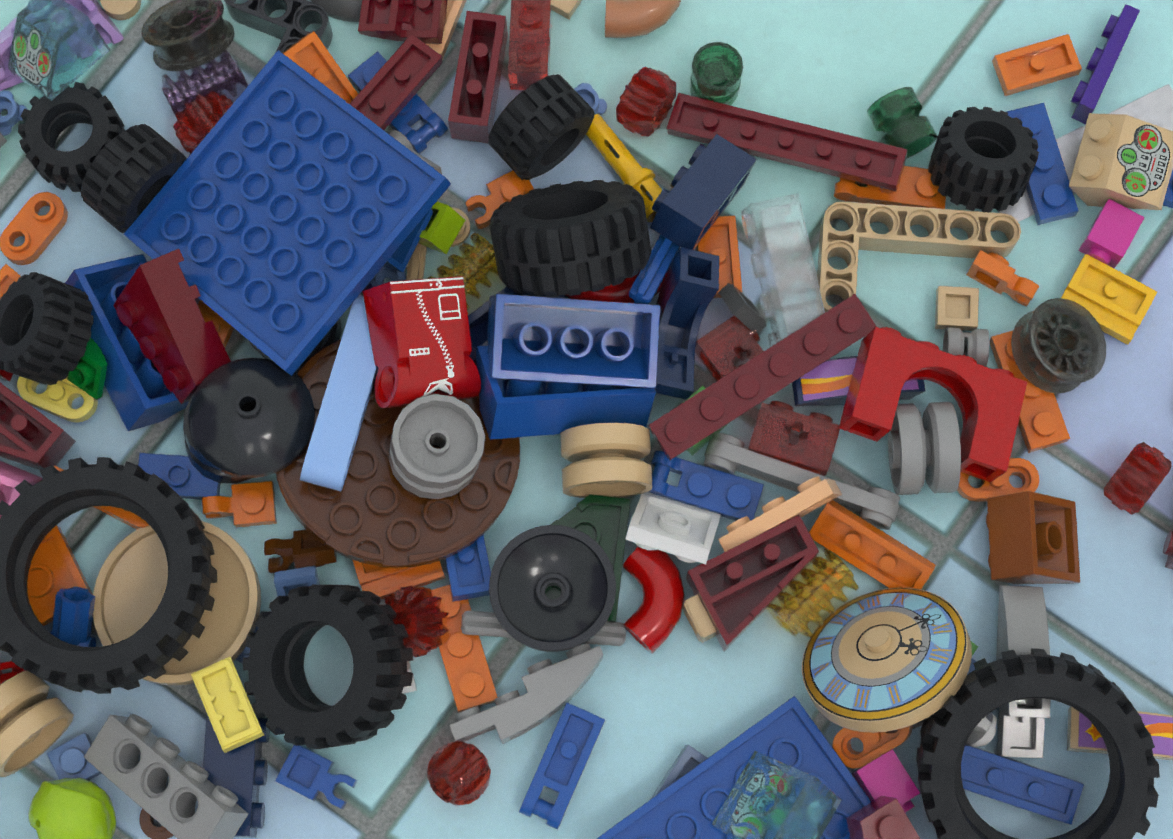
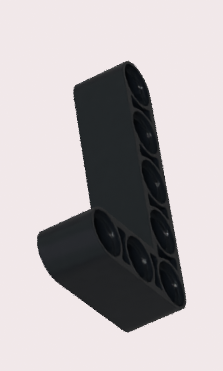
M224 0L233 20L281 39L276 52L279 50L283 53L304 36L311 33L305 31V29L313 23L322 25L314 32L327 50L331 44L333 33L329 18L324 8L308 0H248L243 4H236V0ZM281 9L286 11L281 17H269L275 10Z

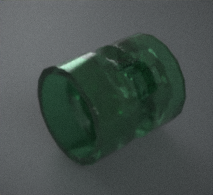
M712 42L700 47L694 55L691 66L689 85L691 96L726 105L733 104L739 94L743 73L742 57L734 47L722 42Z
M903 87L884 95L867 110V114L876 131H883L885 133L882 143L907 149V158L925 150L938 137L929 118L919 115L923 107L912 87Z

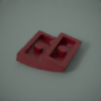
M362 0L358 32L370 37L405 42L412 34L423 43L442 44L448 0Z

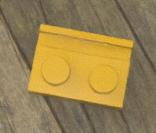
M1085 254L1056 307L1128 345L1153 302L1157 291Z

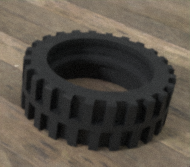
M98 457L97 464H87L82 458L68 460L69 469L60 472L52 465L40 470L43 480L31 485L28 481L23 480L15 487L21 495L11 505L3 500L0 502V515H2L0 518V650L7 652L12 657L11 661L20 668L50 683L72 691L82 693L83 690H91L97 694L111 693V688L122 687L130 690L140 687L138 680L147 676L157 679L165 674L166 670L163 666L172 658L181 661L189 653L183 648L192 635L200 638L205 629V626L199 622L204 610L212 611L215 599L209 595L210 584L217 583V570L211 565L210 556L215 554L212 542L205 536L203 531L205 526L188 506L189 504L164 480L154 473L152 475L146 473L136 464L126 462L125 466L115 463L111 458ZM93 506L122 508L144 519L154 529L162 542L168 563V580L163 598L148 622L125 640L102 647H81L66 643L56 638L43 627L29 603L27 580L33 556L42 540L54 526L71 514Z
M1031 648V654L1016 655L1014 650L1001 652L1002 659L987 663L986 659L983 658L973 663L975 670L966 676L954 696L951 695L943 707L932 714L928 721H923L920 730V748H917L916 755L918 781L929 822L933 823L938 839H1018L997 831L975 812L963 788L961 761L970 734L985 716L1006 703L1026 698L1055 700L1071 706L1082 713L1101 734L1109 756L1110 774L1108 787L1098 809L1075 829L1047 839H1132L1136 832L1145 836L1150 826L1146 813L1149 806L1157 807L1159 794L1154 788V778L1160 777L1159 764L1153 756L1152 748L1155 745L1151 734L1146 729L1139 713L1116 683L1109 681L1093 665L1088 664V666L1077 662L1072 655L1061 652L1060 657L1047 655L1044 649Z

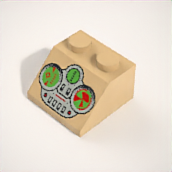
M1089 113L1069 187L1087 206L1103 207L1107 200L1111 199L1126 208L1162 210L1173 169V131L1125 114Z

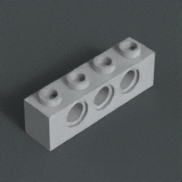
M110 714L84 758L177 839H233L248 816V813L236 804L238 797L230 790L211 783L207 779L209 773L204 768L191 761L186 762L178 755L180 752L179 747L165 738L155 736L150 731L152 725L142 717L135 714H130L129 717ZM169 776L168 786H166L167 778ZM198 801V808L195 813V803Z

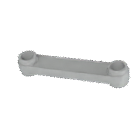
M714 433L713 438L709 440L704 454L705 460L703 464L706 467L732 475L735 474V471L798 493L797 487L809 479L817 476L820 477L821 481L831 479L745 449L743 441L724 433ZM835 480L842 493L841 496L834 499L835 502L852 512L860 514L859 517L879 529L889 530L900 507V497L897 494L878 487H869L868 491Z

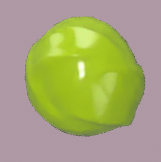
M63 778L42 782L29 807L28 820L30 826L37 830L39 839H112L115 833L116 816L109 795L97 784L84 778Z

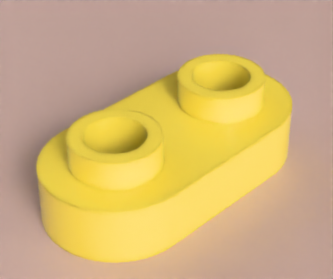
M21 376L18 378V392L27 403L67 421L75 423L86 421L97 409L98 399L96 400L67 380V377L62 381L58 380L56 384L48 385L46 391L41 394L36 393L38 382ZM83 397V405L78 409H73V400Z

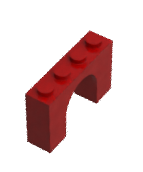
M874 327L861 340L839 429L876 442L879 441L892 429L904 383L917 379L932 381L949 391L961 410L963 427L960 437V472L990 483L1006 473L1027 381L1014 377V374L1008 370L991 369L977 364V361L972 357L952 355L941 351L937 345L931 342H917L901 336V333L895 329Z

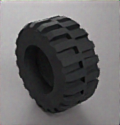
M573 181L569 184L561 185L560 183L550 185V187L544 189H534L525 195L520 194L513 197L510 202L501 204L499 209L495 210L490 220L489 227L498 276L509 289L518 294L525 292L528 296L538 297L539 295H546L547 297H558L565 294L573 296L580 295L581 292L602 290L606 286H615L622 283L625 278H632L637 275L639 270H643L647 265L651 255L644 199L632 186L628 184L622 185L616 181Z
M317 584L291 589L288 596H278L270 602L269 608L272 612H261L255 621V626L258 627L257 632L249 633L245 646L250 648L249 657L243 658V670H248L249 682L244 683L247 695H254L256 700L252 708L258 718L267 717L269 719L266 727L275 735L285 734V741L296 746L306 745L310 749H322L368 740L377 735V729L386 728L394 720V714L391 710L402 709L407 699V696L402 694L403 687L411 686L413 673L407 672V661H413L412 648H405L403 639L408 637V633L404 624L394 623L393 620L397 617V613L390 605H379L381 602L379 596L370 591H360V588L356 586ZM325 625H330L341 633L347 641L353 657L351 684L343 698L333 706L323 703L315 696L307 683L304 672V657L307 646L315 633Z

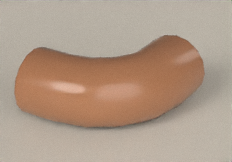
M606 0L605 38H629L647 35L667 23L678 9L681 0Z

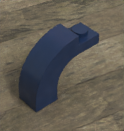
M681 247L665 276L656 305H660L656 388H654L658 394L687 400L694 392V363L697 336L704 313L719 290V256Z

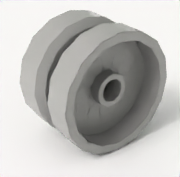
M432 394L417 398L402 409L393 426L388 459L395 478L404 489L419 497L441 499L456 495L469 485L483 455L485 433L480 418L468 404L453 396ZM433 445H437L441 447V449H436L433 447Z
M951 402L929 403L923 412V417H921L920 411L913 403L897 405L892 429L888 432L889 467L892 485L897 495L918 494L924 485L925 479L927 485L934 493H953L957 491L961 471V445L957 414Z

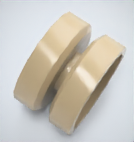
M595 423L576 426L560 433L561 457L572 462L562 469L563 494L579 498H585L589 494L620 498L639 495L652 490V467L640 460L650 454V429L630 423Z
M29 671L21 672L0 685V777L14 774L42 755L60 738L73 721L74 714L61 699L56 697L47 699L49 693L48 684Z

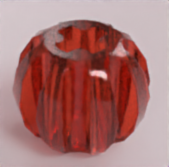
M463 741L447 743L440 747L429 761L427 778L433 792L444 802L455 806L470 804L479 799L488 787L491 769L486 756L473 744H467Z

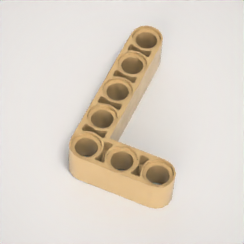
M836 202L825 211L820 227L816 312L820 316L833 308L826 302V297L835 294L846 300L853 294H856L858 250L976 258L980 250L987 254L992 252L1005 258L1010 254L1020 238V224L1013 216L1005 213ZM834 219L844 220L848 224L849 229L837 231L831 226L830 221ZM881 222L887 226L889 232L878 234L872 230L870 224ZM912 225H921L926 228L929 235L918 237L912 233L910 227ZM950 229H963L966 231L968 239H956L951 234ZM996 230L1003 232L1007 236L1008 242L999 243L995 241L990 232ZM840 257L847 263V268L841 270L834 269L828 263V259Z

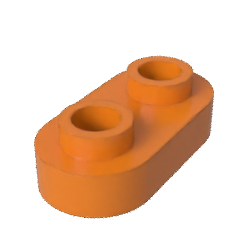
M41 192L32 196L0 236V249L8 260L17 265H27L37 260L66 224L68 211L65 204L57 195L50 192ZM43 206H50V211L46 215H38L39 210ZM20 236L25 237V241L21 246H13L16 238Z
M1010 458L1006 473L991 483L981 479L982 485L979 488H974L969 484L968 477L971 475L960 472L957 491L963 498L975 502H987V498L1026 491L1035 492L1039 485V473L1036 467L1028 460ZM1011 475L1019 476L1022 480V487H1013L1009 482V477Z
M913 725L898 729L897 731L875 733L843 728L835 735L832 748L846 767L861 768L905 742L912 733ZM852 738H858L862 741V752L852 749Z

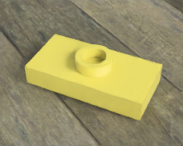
M231 657L191 674L224 753L264 736Z

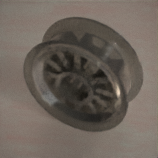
M173 0L152 13L143 24L141 34L144 41L154 47L153 60L155 64L167 71H184L204 65L221 55L230 46L235 35L232 24L222 17L224 12L222 1Z
M1062 298L1047 300L1034 311L1021 317L1013 329L1011 346L1015 362L1022 374L1033 385L1050 393L1069 392L1078 387L1082 382L1095 377L1104 365L1106 342L1102 329L1093 315L1074 301Z

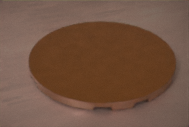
M341 339L322 349L297 373L311 394L315 409V424ZM374 382L341 492L300 481L309 443L303 453L292 464L275 474L281 493L290 510L304 528L322 544L347 558L369 565L391 568L416 567L431 564L457 554L473 544L494 524L505 508L518 476L520 439L516 437L490 440L480 412L479 395L476 398L460 400L468 404L480 418L485 433L484 451L478 469L469 485L456 495L441 499L419 497L404 489L393 475L388 459L394 423L402 409L406 406L379 407L375 398ZM433 445L434 448L441 449V447Z

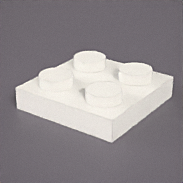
M646 492L641 494L625 540L634 542L638 547L645 550H660L673 554L684 562L706 564L721 514Z

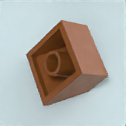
M1031 491L987 498L988 513L986 524L989 529L990 554L988 564L991 570V580L1012 584L1080 583L1076 503L1074 501Z

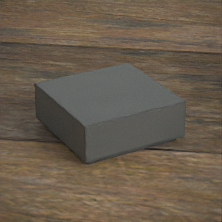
M728 283L718 292L732 314L754 334L757 335L767 326L765 324L766 321L753 302L733 284Z

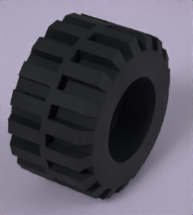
M553 74L528 86L505 107L489 133L488 143L522 180H530L554 168L578 146L588 132L595 113L590 105L561 75Z
M67 82L58 83L59 89L53 91L49 86L42 90L45 94L39 99L34 96L29 101L32 105L31 110L24 109L21 114L25 124H19L18 133L23 138L19 142L26 154L25 156L43 179L48 183L52 181L59 189L64 190L68 185L72 192H81L83 180L94 159L112 139L125 131L112 103L106 96H102L98 89L92 86L87 89L84 83L75 82L74 87L70 88ZM76 123L93 125L90 138L80 148L66 152L55 150L59 134L68 126Z
M967 107L966 112L962 110L953 112L952 117L948 116L944 120L930 158L928 172L931 173L930 179L932 184L939 186L938 192L942 196H949L951 198L950 202L957 206L962 204L971 211H974L975 208L981 209L982 212H992L994 208L1002 211L1006 210L1008 205L1014 206L1020 197L1023 196L1038 159V142L1032 138L1033 132L1028 127H1023V122L1017 117L1011 118L1008 116L1009 113L1002 110L997 112L993 111L990 107H983V109Z
M146 124L132 126L112 139L94 159L83 180L81 197L88 206L119 232L125 233L187 158Z
M31 272L29 275L24 274L19 277L17 282L14 281L0 299V369L44 385H53L58 380H64L69 372L77 367L78 361L83 357L87 343L90 341L92 333L90 331L93 325V315H91L93 308L91 302L88 301V295L81 291V289L37 272Z

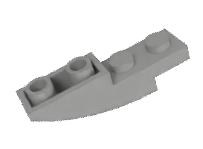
M999 585L996 660L1002 659L1001 652L1014 650L1016 655L1031 654V648L1044 649L1047 655H1050L1043 587ZM1026 698L1015 700L999 707L997 755L1002 757L1043 758L1045 718H1050V699Z
M589 643L567 651L568 659L553 665L550 659L538 662L528 667L529 674L522 677L527 690L526 694L520 696L518 690L512 691L496 698L495 707L481 712L479 706L458 713L455 715L457 722L449 725L456 743L460 744L497 729L500 740L504 744L540 725L565 706L590 679L603 659L601 647L597 646L591 649Z

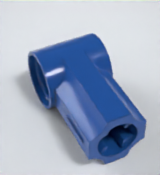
M61 588L55 598L53 627L50 633L56 638L72 645L96 647V638L91 637L95 596L85 588Z

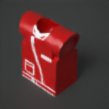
M463 276L390 281L363 291L374 363L379 368L375 380V398L379 407L407 406L417 398L432 394L453 396L459 400L476 398L481 390L480 375L474 361L469 356L472 352Z

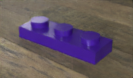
M1125 4L1118 17L1111 14L1101 34L1102 37L1107 38L1104 48L1102 50L1096 47L1086 66V69L1092 71L1088 82L1080 80L1070 101L1077 104L1072 114V119L1086 124L1089 113L1094 111L1140 12L1139 9Z

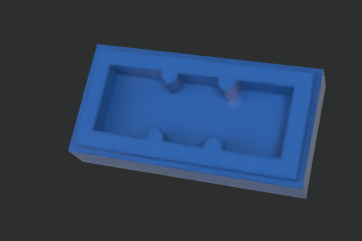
M140 453L138 466L150 475L154 473L164 480L182 498L202 500L203 497L219 496L221 483L204 477L191 464L188 456Z

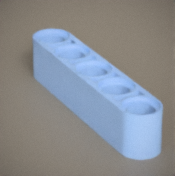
M359 295L352 303L300 476V481L340 492L346 480L379 369L374 363L363 295Z

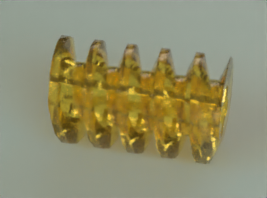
M475 232L470 237L473 246L467 243L461 244L459 251L462 257L455 254L450 255L448 263L451 268L441 265L437 268V274L439 278L463 276L465 296L469 294L479 299L481 295L476 285L480 283L490 288L492 283L487 274L491 272L498 276L493 245Z
M826 548L823 550L826 559L816 557L812 561L815 571L805 568L800 573L804 583L793 580L789 584L793 595L787 592H781L778 595L781 607L771 603L767 606L769 613L779 625L795 637L798 633L808 638L813 636L808 626L810 621L821 627L824 625L819 612L824 610L833 615L836 610L830 600L835 598L843 603L848 600L842 590L844 586L854 591L859 589L851 570L841 559Z

